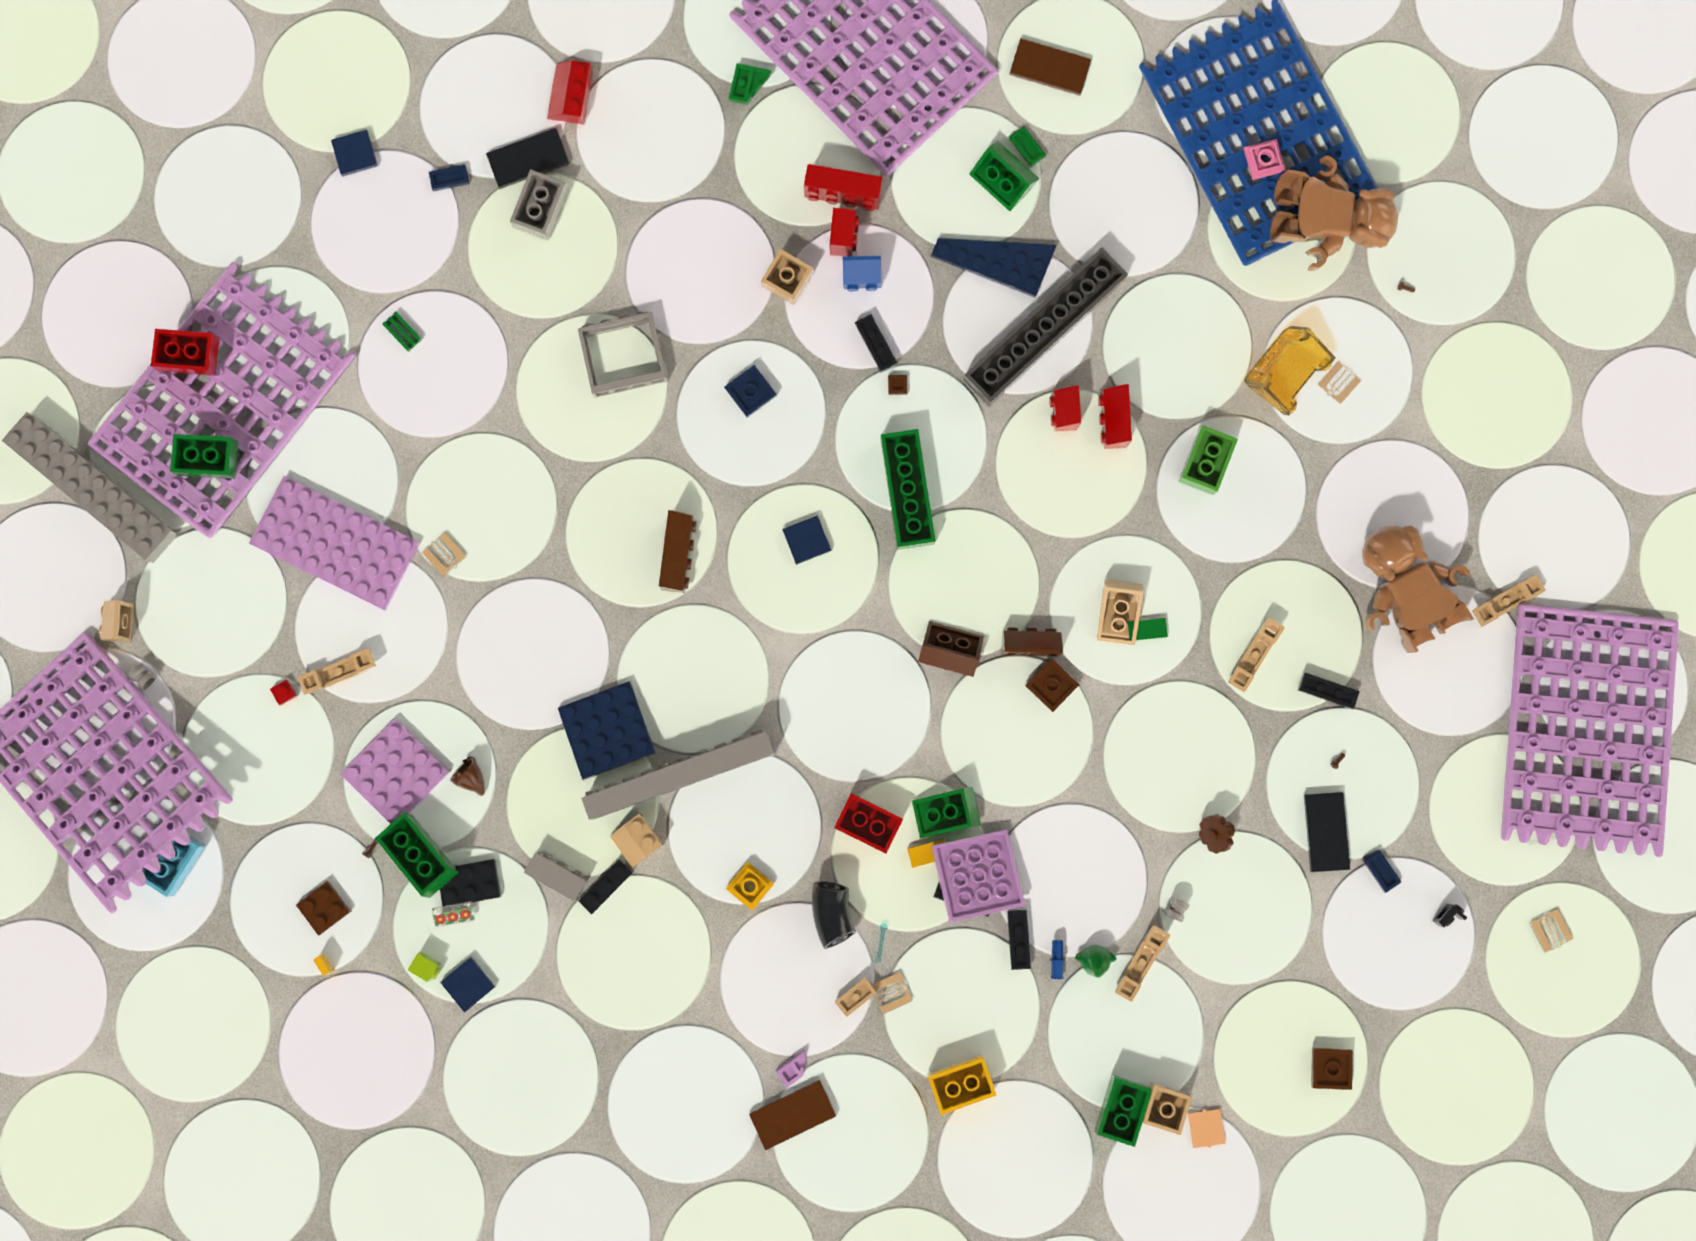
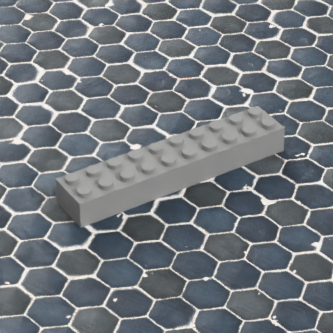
M26 411L1 440L144 560L154 563L177 537L178 533L37 416Z
M760 729L751 732V737L744 738L740 736L732 739V744L726 745L724 742L715 745V750L709 752L707 749L698 751L693 758L685 756L677 759L678 763L672 765L670 762L662 764L657 771L649 769L641 772L640 777H626L622 779L623 783L617 785V782L604 785V790L593 789L585 792L586 796L581 799L588 819L595 820L775 755L768 732H763Z

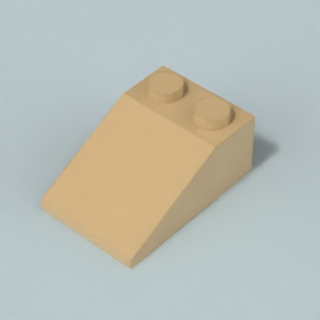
M1104 580L1097 632L1098 641L1135 645L1144 593L1143 584ZM1134 621L1132 641H1130L1127 622Z

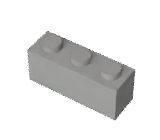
M543 850L541 853L535 852L524 873L572 901H577L588 882L584 878L586 875L578 870L571 871L568 869L569 865L561 860L558 862L552 860V855Z

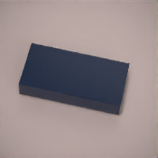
M465 164L428 172L433 192L470 184Z
M1380 850L1375 851L1362 860L1384 893L1402 883Z

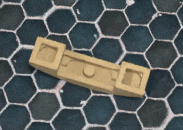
M1537 574L1476 607L1472 612L1480 626L1484 627L1516 608L1519 604H1523L1545 592L1546 589Z
M1270 617L1267 618L1237 664L1228 681L1229 684L1245 693L1268 652L1285 629L1283 625Z
M366 648L352 654L348 658L319 670L310 671L297 678L304 695L357 676L375 667L376 664L370 648Z
M1155 925L1151 927L1125 969L1115 989L1116 994L1130 1002L1134 1000L1142 986V981L1159 952H1162L1171 934Z

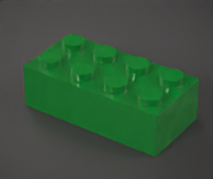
M403 812L375 837L421 897L431 898L459 873L412 814Z

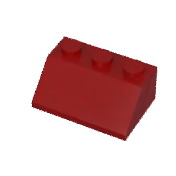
M571 60L556 64L547 113L548 120L584 125L593 76V69L590 63Z
M1129 384L1103 389L1101 395H1098V406H1102V414H1099V424L1103 425V432L1100 433V442L1104 444V449L1127 448L1132 442Z

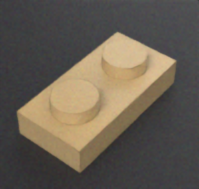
M864 977L835 1000V1003L843 1014L848 1017L873 997L877 991L868 979Z

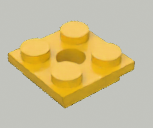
M747 862L725 889L753 911L774 883ZM747 881L755 883L754 891L748 892L745 890L744 885Z

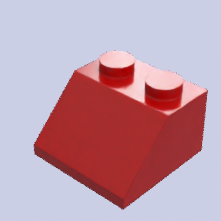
M1079 385L1054 390L1052 396H1049V406L1053 408L1050 423L1051 426H1054V432L1077 431L1081 425Z

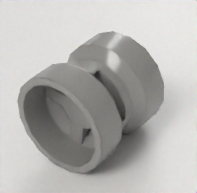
M139 663L129 672L128 678L131 681L138 682V687L145 690L155 681L156 675L153 672H148L146 666Z
M1172 897L1170 908L1166 910L1164 915L1183 922L1184 912L1188 910L1190 904Z

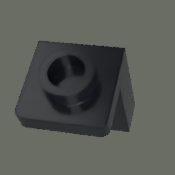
M1446 904L1434 918L1433 922L1437 926L1445 928V926L1448 927L1455 919L1454 916L1464 921L1468 917L1463 914L1465 911L1459 905Z

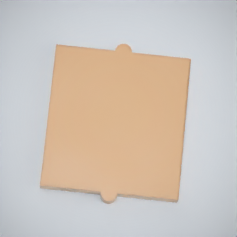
M1202 1109V1111L1188 1113L1193 1148L1206 1146L1211 1148L1213 1145L1226 1144L1220 1109Z

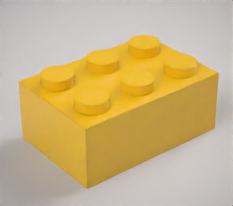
M983 1055L927 1074L941 1115L997 1096Z

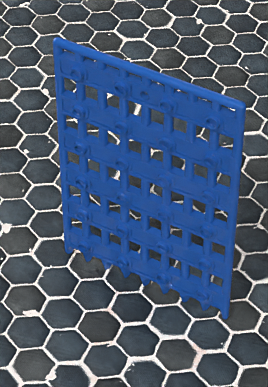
M1278 0L1271 1L1272 13L1267 14L1261 7L1257 6L1255 8L1256 21L1254 22L1240 14L1238 17L1239 29L1234 30L1228 23L1224 22L1222 24L1223 37L1221 38L1207 30L1205 33L1206 45L1201 46L1195 39L1191 38L1189 40L1190 53L1188 54L1174 46L1172 49L1173 61L1168 62L1163 56L1158 54L1155 57L1157 67L1155 70H1152L1143 62L1139 64L1140 71L1244 266H1248L1295 243L1290 241L1286 243L1273 242L1274 245L1266 249L1263 248L1262 244L1271 241L1270 227L1273 217L1268 218L1262 203L1271 199L1277 212L1282 211L1292 214H1298L1299 206L1295 205V207L1286 211L1284 206L1275 205L1274 203L1276 183L1285 172L1270 178H1260L1262 182L1252 186L1244 172L1249 169L1244 149L1234 153L1227 138L1237 134L1243 147L1251 146L1243 130L1253 126L1261 140L1255 144L1277 139L1280 152L1282 153L1287 150L1294 163V166L1288 168L1289 170L1305 172L1310 177H1313L1321 170L1327 172L1326 167L1320 164V159L1324 156H1331L1335 159L1341 175L1348 184L1349 191L1355 194V200L1361 197L1359 195L1360 190L1368 191L1378 188ZM1285 29L1292 44L1283 48L1276 33ZM1267 37L1276 51L1266 56L1259 41ZM1252 45L1259 60L1250 64L1242 49ZM1234 53L1243 67L1235 72L1232 71L1226 57ZM1219 61L1226 76L1216 80L1209 65ZM1301 61L1309 74V77L1302 80L1299 79L1293 68V65ZM1201 69L1210 83L1202 88L1199 87L1193 76V73ZM1283 70L1287 71L1293 83L1286 88H1283L1276 75ZM1186 77L1193 92L1183 96L1176 81ZM1268 77L1276 90V93L1269 96L1266 95L1260 84V81ZM1168 85L1177 99L1169 104L1165 102L1160 92V89ZM1253 86L1260 100L1250 105L1243 90ZM1233 94L1237 95L1243 106V109L1233 112L1226 99ZM1320 94L1327 109L1317 113L1310 100L1311 97ZM1220 102L1227 116L1217 121L1210 106ZM1301 102L1304 103L1310 117L1302 121L1293 107ZM1200 110L1204 111L1210 122V125L1200 128L1193 115ZM1287 110L1294 124L1284 129L1277 116L1278 113ZM1187 118L1193 133L1184 137L1177 122ZM1270 118L1277 131L1276 134L1267 137L1260 123ZM1337 126L1344 142L1334 145L1327 130ZM1320 134L1328 149L1318 154L1311 138ZM1220 142L1227 157L1217 161L1210 146ZM1304 142L1311 158L1302 162L1294 147ZM1203 150L1211 165L1201 170L1194 154ZM1261 155L1263 162L1269 159L1267 155ZM1352 159L1355 160L1362 173L1354 178L1351 177L1345 165L1346 162ZM1235 175H1238L1245 189L1237 194L1234 193L1227 180ZM1221 183L1228 196L1227 199L1218 202L1211 189L1212 186ZM1255 208L1262 223L1252 227L1245 214L1246 211ZM1238 215L1246 231L1235 235L1228 220ZM1255 248L1257 253L1247 257L1245 253Z

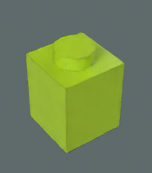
M419 952L409 966L408 971L429 982L438 977L441 971L439 969L441 963L425 953Z

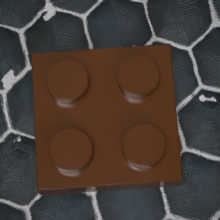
M1052 658L1025 685L1052 713L1079 686Z
M326 881L296 904L318 936L352 912L330 881Z
M1312 1048L1311 1088L1352 1090L1353 1050Z

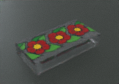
M471 902L432 908L431 911L436 928L475 921Z

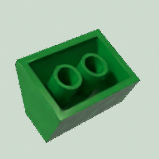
M999 141L987 148L969 173L973 179L1008 211H1012L1040 179Z

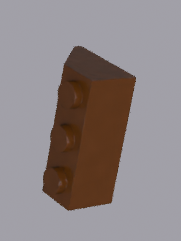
M929 621L918 662L974 677L984 636Z
M1007 627V631L1002 632V655L1059 657L1063 654L1062 634L1057 632V629L1046 628L1045 632H1039L1037 628H1026V631H1018L1016 627Z

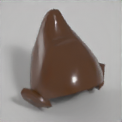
M468 756L467 759L462 761L464 764L455 771L450 781L462 789L473 791L479 796H483L485 794V785L482 772L476 763L475 757Z

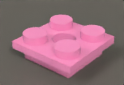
M1277 139L1243 148L1252 180L1286 172ZM1261 155H1267L1270 162H1263Z

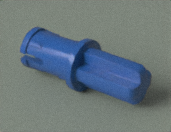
M1052 940V958H1050L1051 979H1063V962H1065L1063 958V940Z

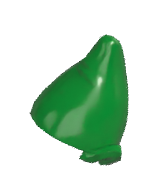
M1097 944L1086 947L1075 956V959L1081 963V967L1088 975L1098 978L1109 970L1112 962L1117 960L1113 953Z

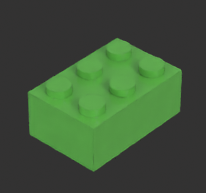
M1202 425L1197 431L1178 482L1215 495L1220 488L1238 439Z

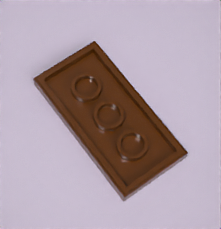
M1020 38L1009 75L1081 96L1092 59Z
M820 1080L749 1113L765 1151L837 1116Z

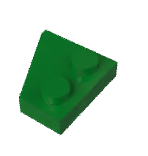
M736 63L728 98L729 101L747 105L771 77L772 70Z

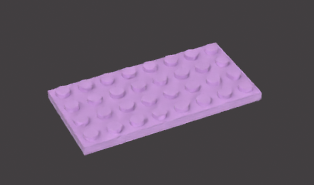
M283 476L248 544L386 611L421 543Z

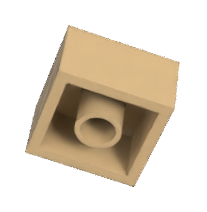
M780 249L763 276L761 285L768 291L795 305L813 275V267Z
M1150 1082L1149 1087L1152 1089L1143 1124L1181 1136L1192 1097L1188 1093Z

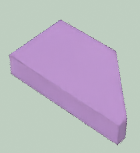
M803 1050L776 1070V1073L787 1088L803 1076L806 1050Z

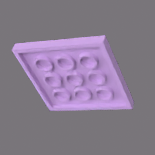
M394 718L340 775L391 824L403 812L410 814L450 771Z
M1007 829L931 846L949 923L1026 906Z

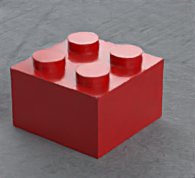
M833 207L829 243L830 255L851 257L853 251L856 252L857 235L854 233H858L859 216H856L855 209Z

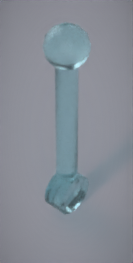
M885 923L880 925L881 935L877 957L875 958L876 964L882 962L881 953L884 935L888 928Z

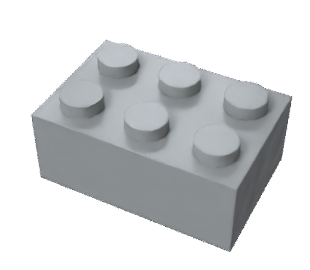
M530 169L510 219L512 227L548 241L569 190L566 182Z

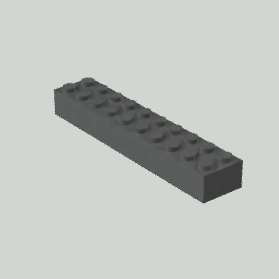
M1102 247L964 375V382L990 407L1126 280L1128 273Z

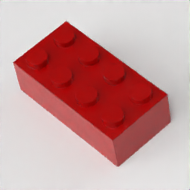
M807 164L804 180V197L815 202L823 200L831 205L840 203L849 208L857 206L863 207L866 211L878 210L883 177Z

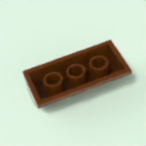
M668 510L659 578V588L662 591L685 593V589H689L690 578L687 577V572L692 567V559L689 556L690 551L694 550L695 540H692V532H696L697 521H694L693 515Z

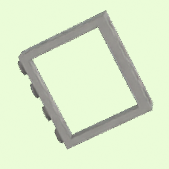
M641 311L635 316L623 315L617 320L605 319L600 321L599 324L587 323L582 328H577L590 388L594 398L668 382L652 312ZM649 323L659 371L597 385L587 337Z

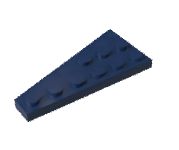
M938 238L931 257L1036 298L1057 245Z

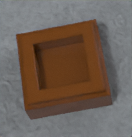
M888 375V395H907V375Z

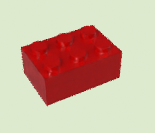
M155 328L150 366L162 372L215 376L220 339L213 333Z
M851 793L834 828L887 854L903 818Z

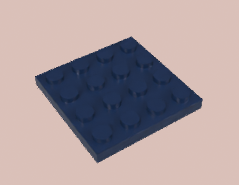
M630 681L558 707L582 780L656 754Z

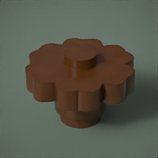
M1219 814L1202 819L1199 823L1201 828L1199 836L1202 844L1207 845L1208 850L1215 854L1230 850L1234 844L1232 839L1235 833L1234 825L1226 821L1225 817Z

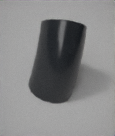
M814 882L812 890L814 923L823 948L829 949L844 942L856 933L849 912V888L834 882Z

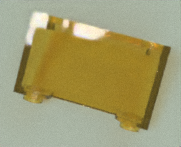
M1289 326L1278 336L1247 374L1244 383L1283 415L1289 416L1297 408V401L1294 397L1315 371L1328 370L1336 357L1309 327Z

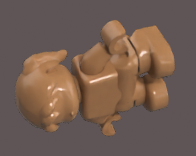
M1324 156L1320 159V164L1326 167L1327 172L1321 170L1315 176L1310 177L1305 172L1288 169L1279 177L1275 187V205L1290 206L1294 204L1299 206L1298 214L1278 211L1274 215L1270 227L1271 242L1323 241L1319 247H1313L1305 252L1307 255H1314L1317 259V263L1309 265L1308 271H1315L1323 266L1329 256L1341 249L1344 238L1347 236L1352 242L1362 244L1366 248H1382L1388 245L1397 230L1398 210L1394 204L1393 192L1385 188L1368 191L1360 190L1359 195L1361 197L1355 200V194L1349 191L1348 184L1338 174H1334L1337 169V163L1331 156Z
M1395 525L1385 526L1371 534L1365 541L1362 549L1364 565L1370 568L1376 576L1387 579L1381 584V588L1375 594L1373 604L1375 613H1371L1365 618L1364 626L1367 631H1373L1375 628V618L1381 621V625L1389 626L1390 621L1385 613H1388L1389 608L1393 609V619L1397 628H1399L1402 646L1407 653H1416L1419 651L1417 646L1435 639L1430 628L1427 626L1434 624L1439 634H1445V630L1449 627L1474 619L1465 603L1459 600L1458 596L1439 581L1445 579L1449 586L1455 587L1458 582L1454 579V573L1458 572L1460 576H1466L1470 572L1462 565L1448 568V566L1436 561L1412 565L1417 558L1422 561L1428 559L1418 529L1410 525L1404 527Z

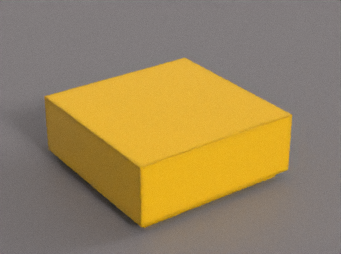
M325 954L313 959L322 975H327L334 971Z

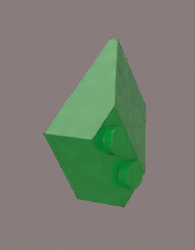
M973 787L912 800L920 839L981 825Z

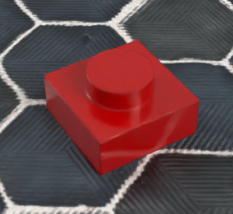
M287 679L270 688L279 706L297 697L296 692Z

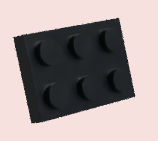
M496 859L454 866L459 873L440 889L443 908L500 898L501 890Z

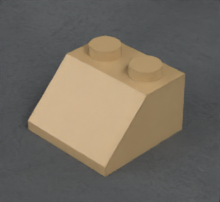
M120 600L104 601L100 611L102 625L99 627V635L101 640L131 642L134 604Z
M641 813L629 820L610 836L632 868L664 845Z

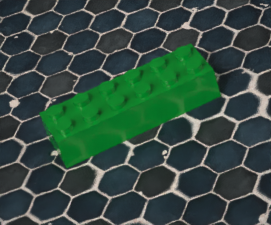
M913 429L880 434L897 550L935 545L936 540L919 430Z

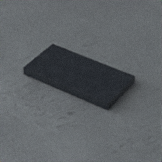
M557 128L486 153L499 189L526 180L530 169L543 174L570 164Z
M1344 793L1303 795L1310 872L1350 870Z

